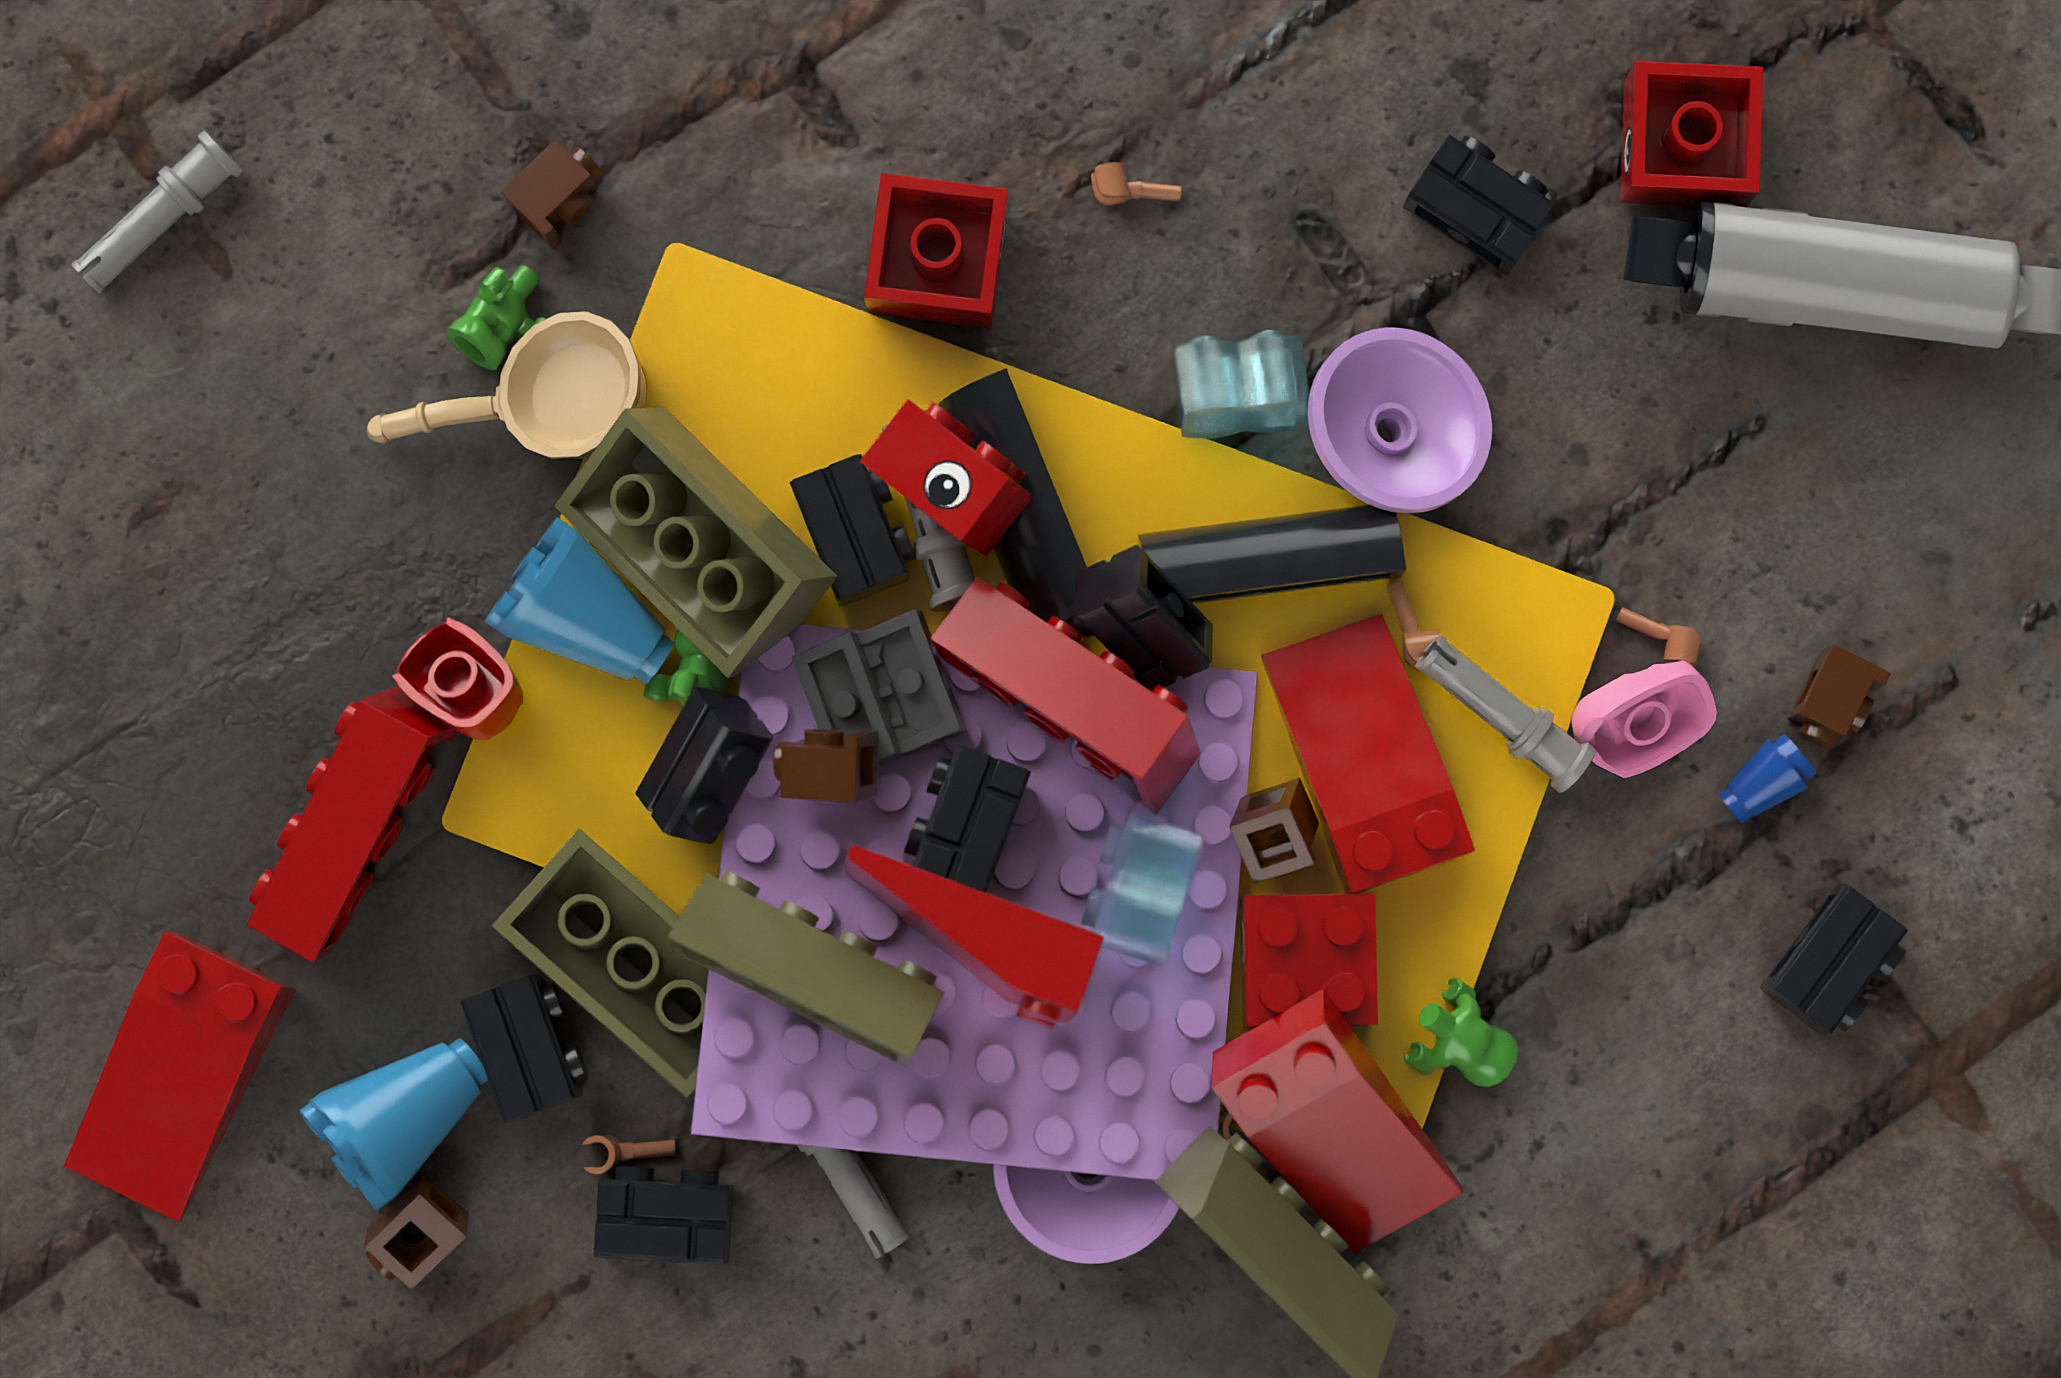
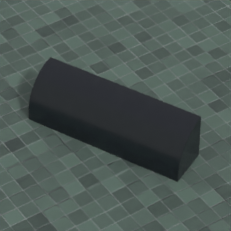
M1005 368L958 389L940 401L938 405L976 434L969 444L973 449L976 450L980 443L985 441L1026 473L1019 482V485L1034 496L994 546L993 550L1007 584L1030 602L1031 606L1028 608V611L1046 623L1051 616H1054L1070 626L1075 624L1072 616V604L1075 602L1076 577L1080 570L1087 568L1013 383Z
M1372 505L1138 534L1140 547L1193 604L1400 578L1406 570L1402 537L1396 512L1379 509Z

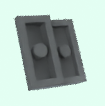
M914 609L862 632H848L792 656L818 729L844 731V736L864 730L878 731V764L904 756L967 731L938 652L930 639L932 636L922 611Z

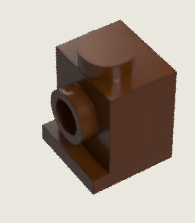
M555 139L501 193L509 207L553 250L561 242L556 229L563 222L567 226L573 225L593 205L594 199L591 195L598 190L595 182L603 175V172L578 146L569 153Z
M1833 644L1820 651L1787 719L1802 726L1799 735L1807 741L1822 748L1834 750L1839 739L1845 737L1849 730L1858 733L1874 703V699L1866 696L1868 690L1874 691L1886 685L1891 673Z
M808 729L804 730L803 740L796 742L781 741L777 744L773 759V769L776 779L781 781L780 798L858 802L877 796L878 731L864 730L844 736V731Z
M1300 777L1240 798L1229 828L1254 884L1314 865L1316 859L1311 846L1319 820Z
M422 1171L413 1180V1184L367 1228L364 1248L367 1250V1258L373 1267L384 1277L390 1280L398 1277L412 1290L467 1237L469 1213ZM411 1221L423 1232L418 1235H411L402 1228Z

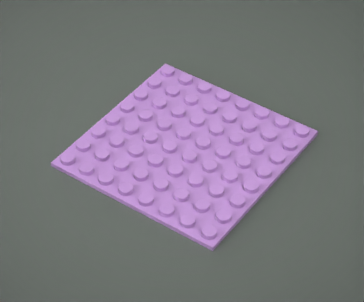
M801 624L741 671L739 697L748 702L757 714L756 719L764 723L774 736V739L759 763L757 772L750 779L733 811L729 814L728 822L724 827L719 880H721L725 871L738 875L760 888L756 896L757 899L777 909H780L784 900L796 904L819 917L815 928L837 939L842 930L854 933L878 947L874 955L875 958L895 968H898L903 959L928 970L937 976L933 987L943 991L944 994L906 1068L709 970L691 1134L1157 1180L1209 1126L1218 1132L1220 1098L1212 1088L1213 1051L1224 1046L1226 1040L1241 853L1229 826L1240 798L1247 795L1257 672L1208 667V669L1185 679L1179 676L1174 684L1164 687L1188 706L1185 714L1189 717L1201 754L1157 815L1137 802L1140 798V793L1136 784L1121 773L1118 778H1114L1110 782L1090 767L1091 763L1075 749V746L1078 744L1077 741L1069 737L1065 743H1056L1025 717L1023 711L1027 705L1018 701L1014 708H1008L941 658L940 660L967 731L904 756L878 764L877 796L858 802L780 798L781 781L776 779L773 769V759L777 744L781 741L796 742L803 740L804 730L818 729L792 656L848 632H862L860 630ZM1135 677L1132 678L1134 681L1141 684ZM957 744L967 746L988 754L993 758L1002 759L1031 771L987 894L1105 936L1078 1012L1068 1023L1059 1020L1058 1023H1055L1053 1029L1034 1024L1016 1016L1019 1005L1003 999L845 873L846 859L851 844L910 866L913 865L915 857L903 853L916 817L929 820L938 797L927 793L926 790L939 756L952 760Z

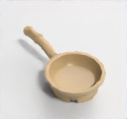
M586 311L558 313L533 325L512 347L500 374V385L496 387V396L459 398L432 404L420 402L413 408L387 415L381 413L373 417L367 425L366 432L370 439L384 444L393 442L392 439L422 431L431 433L434 428L500 419L505 421L507 429L528 450L551 459L589 458L624 409L645 408L647 383L631 340L611 320Z

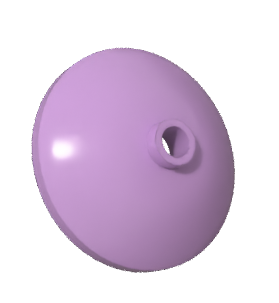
M1379 328L1365 331L1353 336L1336 348L1324 361L1312 383L1308 401V422L1315 449L1332 477L1345 490L1369 505L1397 513H1420L1437 509L1456 499L1477 479L1486 463L1492 440V419L1485 392L1467 363L1451 348L1431 336L1404 328ZM1377 426L1384 427L1390 432L1392 442H1386L1379 436Z
M993 1164V1177L998 1199L1005 1214L1017 1231L1043 1252L1074 1263L1099 1264L1112 1262L1140 1251L1159 1237L1179 1209V1206L1155 1183L1156 1180L1098 1174L1093 1179H1084L1077 1172Z

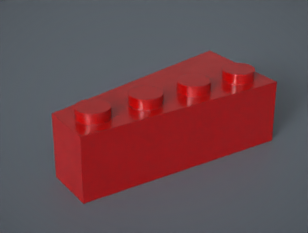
M976 577L930 638L940 658L1008 708H1014L1018 701L1027 705L1023 711L1025 717L1056 743H1065L1069 737L1077 741L1078 744L1075 746V749L1091 763L1090 767L1110 782L1114 778H1118L1121 773L1136 784L1140 793V798L1137 802L1157 815L1201 754L1189 717L1185 714L1188 706L1175 694L1159 685L1151 692L1132 679L1135 675L1134 670L1114 654L1103 651L1098 657L1081 646L1080 643L1083 640L1081 635L1061 619L1051 616L1046 623L1028 611V608L1031 606L1030 602L1014 588L1003 582H999L996 588H993Z
M399 686L360 700L359 704L355 701L351 702L336 725L334 735L341 739L331 759L323 758L307 782L306 791L312 794L302 816L298 813L293 815L279 837L277 847L284 851L274 871L267 869L251 892L249 902L255 905V908L246 925L313 963L331 953L374 880V874L365 869L369 861L371 860L376 864L379 863L389 849L393 847L404 827L402 826L403 819L396 816L401 806L407 808L420 791L424 792L436 769L432 768L431 763L427 762L437 742L444 739L452 742L458 732L440 723L415 704Z

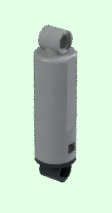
M1699 199L1696 202L1690 223L1632 216L1623 280L1680 287V309L1682 313L1717 318L1719 315L1744 318L1748 322L1788 327L1795 323L1999 349L2004 344L2010 330L2061 336V269L2020 265L2019 250L2014 242L1811 217L1806 212L1766 207L1761 209L1735 206L1734 203Z

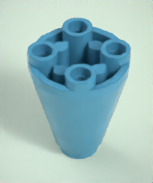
M558 517L548 527L536 548L532 547L512 576L515 582L509 592L505 591L485 619L486 624L508 638L629 681L635 677L644 684H647L654 677L675 643L663 635L665 628L587 540L577 530Z
M458 1038L449 1046L443 1042L320 1092L310 1100L309 1104L299 1110V1113L315 1136L321 1142L326 1140L336 1153L331 1158V1161L342 1177L353 1189L358 1187L366 1200L377 1211L398 1197L481 1093L479 1087L487 1082L488 1078L480 1059L464 1040Z

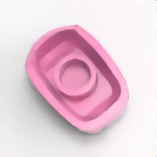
M1682 660L1674 663L1653 664L1648 669L1618 677L1581 699L1571 716L1574 739L1580 744L1589 742L1595 747L1596 752L1592 762L1616 775L1627 778L1660 765L1702 738L1716 721L1717 710L1713 694L1706 679L1690 663Z

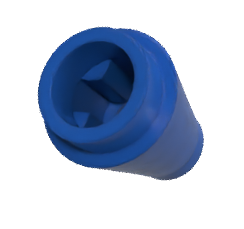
M1784 733L1773 743L1767 738L1727 784L1728 787L1721 791L1718 796L1743 824L1751 817H1755L1808 789L1805 782L1817 774V772Z

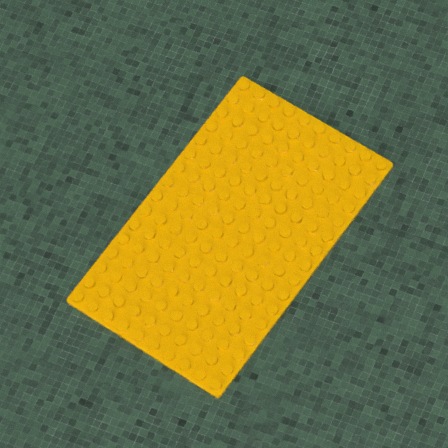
M672 243L665 249L630 338L647 383L645 408L664 407L818 557L819 555L790 482L795 478L818 469H824L833 463L856 454H862L863 457L882 433V427L893 419L907 399L925 411L932 401L938 405L940 401L958 389L1005 368L1013 383L1087 567L1102 560L1108 563L1113 555L1135 545L1140 547L1138 534L1369 505L1344 489L681 243ZM583 458L578 473L589 458ZM887 484L893 501L883 504L882 507L890 527L892 528L903 523L912 548H914L913 543L918 538L905 498ZM1396 512L1406 563V570L1400 578L1197 603L1194 605L1213 624L1212 662L1209 667L1257 672L1247 795L1300 777L1314 811L1313 802L1261 655L1382 614L1454 789L1476 850L1467 856L1357 893L1375 894L1378 1025L1350 1027L1423 1129L1444 1068L1434 1069L1429 1074L1424 1075L1409 1066L1404 1061V1055H1409L1412 1052L1410 1045L1413 1042H1421L1430 1049L1434 1048L1436 1035L1421 1026L1419 1016L1423 1008L1431 1003L1437 1004L1449 1013L1457 1009L1442 997V991H1447L1450 987L1448 984L1449 979L1459 978L1474 989L1550 777L1525 757L1521 759L1513 757L1509 753V748L1506 747L1508 739L1423 671L1420 672L1405 662L1401 623L1387 586L1397 581L1402 582L1415 618H1417L1418 631L1439 629L1440 635H1443L1451 645L1531 709L1535 707L1547 708L1554 715L1553 722L1566 733L1614 605L1615 597L1613 592L1605 586L1414 515ZM561 514L560 519L577 530L662 624L665 628L663 635L675 642L677 627ZM968 545L965 547L975 578H980L993 588H996L999 582L1007 584L993 549L986 557ZM913 560L906 563L910 575L909 580L846 606L839 607L830 586L802 624L864 631L917 609L923 612L931 636H933L952 609L940 612L931 611L929 600L933 597V593L923 562ZM1075 624L1070 625L1083 638L1080 643L1081 646L1098 656L1103 651H1108L1095 636L1087 638L1081 634ZM512 639L504 660L517 677L523 692V704L520 706L513 721L499 734L491 737L490 740H472L443 813V827L451 833L543 868L577 830L581 829L677 915L681 916L706 873L719 879L724 828L712 844L669 836L661 831L651 817L652 812L644 807L635 794L682 710L681 704L669 698L665 702L645 698L643 694L646 684L635 677L629 681ZM675 645L656 674L673 676L678 670L681 656L677 653ZM741 672L735 677L728 678V688L725 693L739 696ZM1320 822L1311 846L1316 859L1314 865L1254 884L1241 855L1225 1044L1253 1029L1243 1028L1240 899L1244 895L1345 894ZM1221 1100L1219 1109V1119L1221 1113L1224 1111L1223 1103ZM1233 1119L1229 1127L1243 1132L1235 1119Z

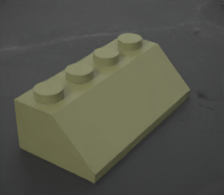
M664 407L624 409L555 504V507L727 678L738 675L800 626L838 577Z
M578 829L494 922L492 927L502 938L688 1102H691L696 1092L709 969L672 951L668 937L680 916L581 829Z
M725 871L721 880L706 873L668 937L673 952L907 1068L944 994L943 991L933 987L937 978L936 975L907 960L902 959L898 968H895L875 958L874 955L878 947L849 931L842 930L837 939L815 928L819 917L796 904L784 900L780 909H777L757 899L756 896L760 888L738 875Z
M1209 1126L1169 1166L1155 1183L1351 1378H1378L1399 1314L1382 1298L1391 1288L1364 1261L1355 1269L1351 1267L1341 1256L1349 1247L1348 1244L1322 1219L1312 1227L1298 1213L1307 1203L1280 1176L1269 1184L1255 1170L1264 1160L1243 1138L1235 1133L1226 1141Z

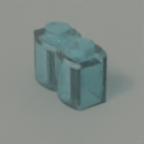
M1272 330L1256 333L1250 339L1238 343L1224 341L1215 336H1201L1175 348L1174 378L1181 434L1183 437L1217 438L1243 431L1277 433L1308 426L1309 389L1301 337L1284 335L1279 331Z
M1128 813L1123 828L1110 825L1099 861L1111 865L1104 890L1091 887L1080 924L1092 927L1091 932L1105 936L1101 945L1102 948L1163 966L1170 951L1204 836L1132 813Z

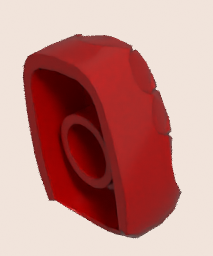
M449 617L443 623L423 634L411 645L403 655L393 675L400 688L415 704L445 726L477 740H490L491 737L503 731L513 721L520 706L523 704V692L517 677L502 656L473 629Z

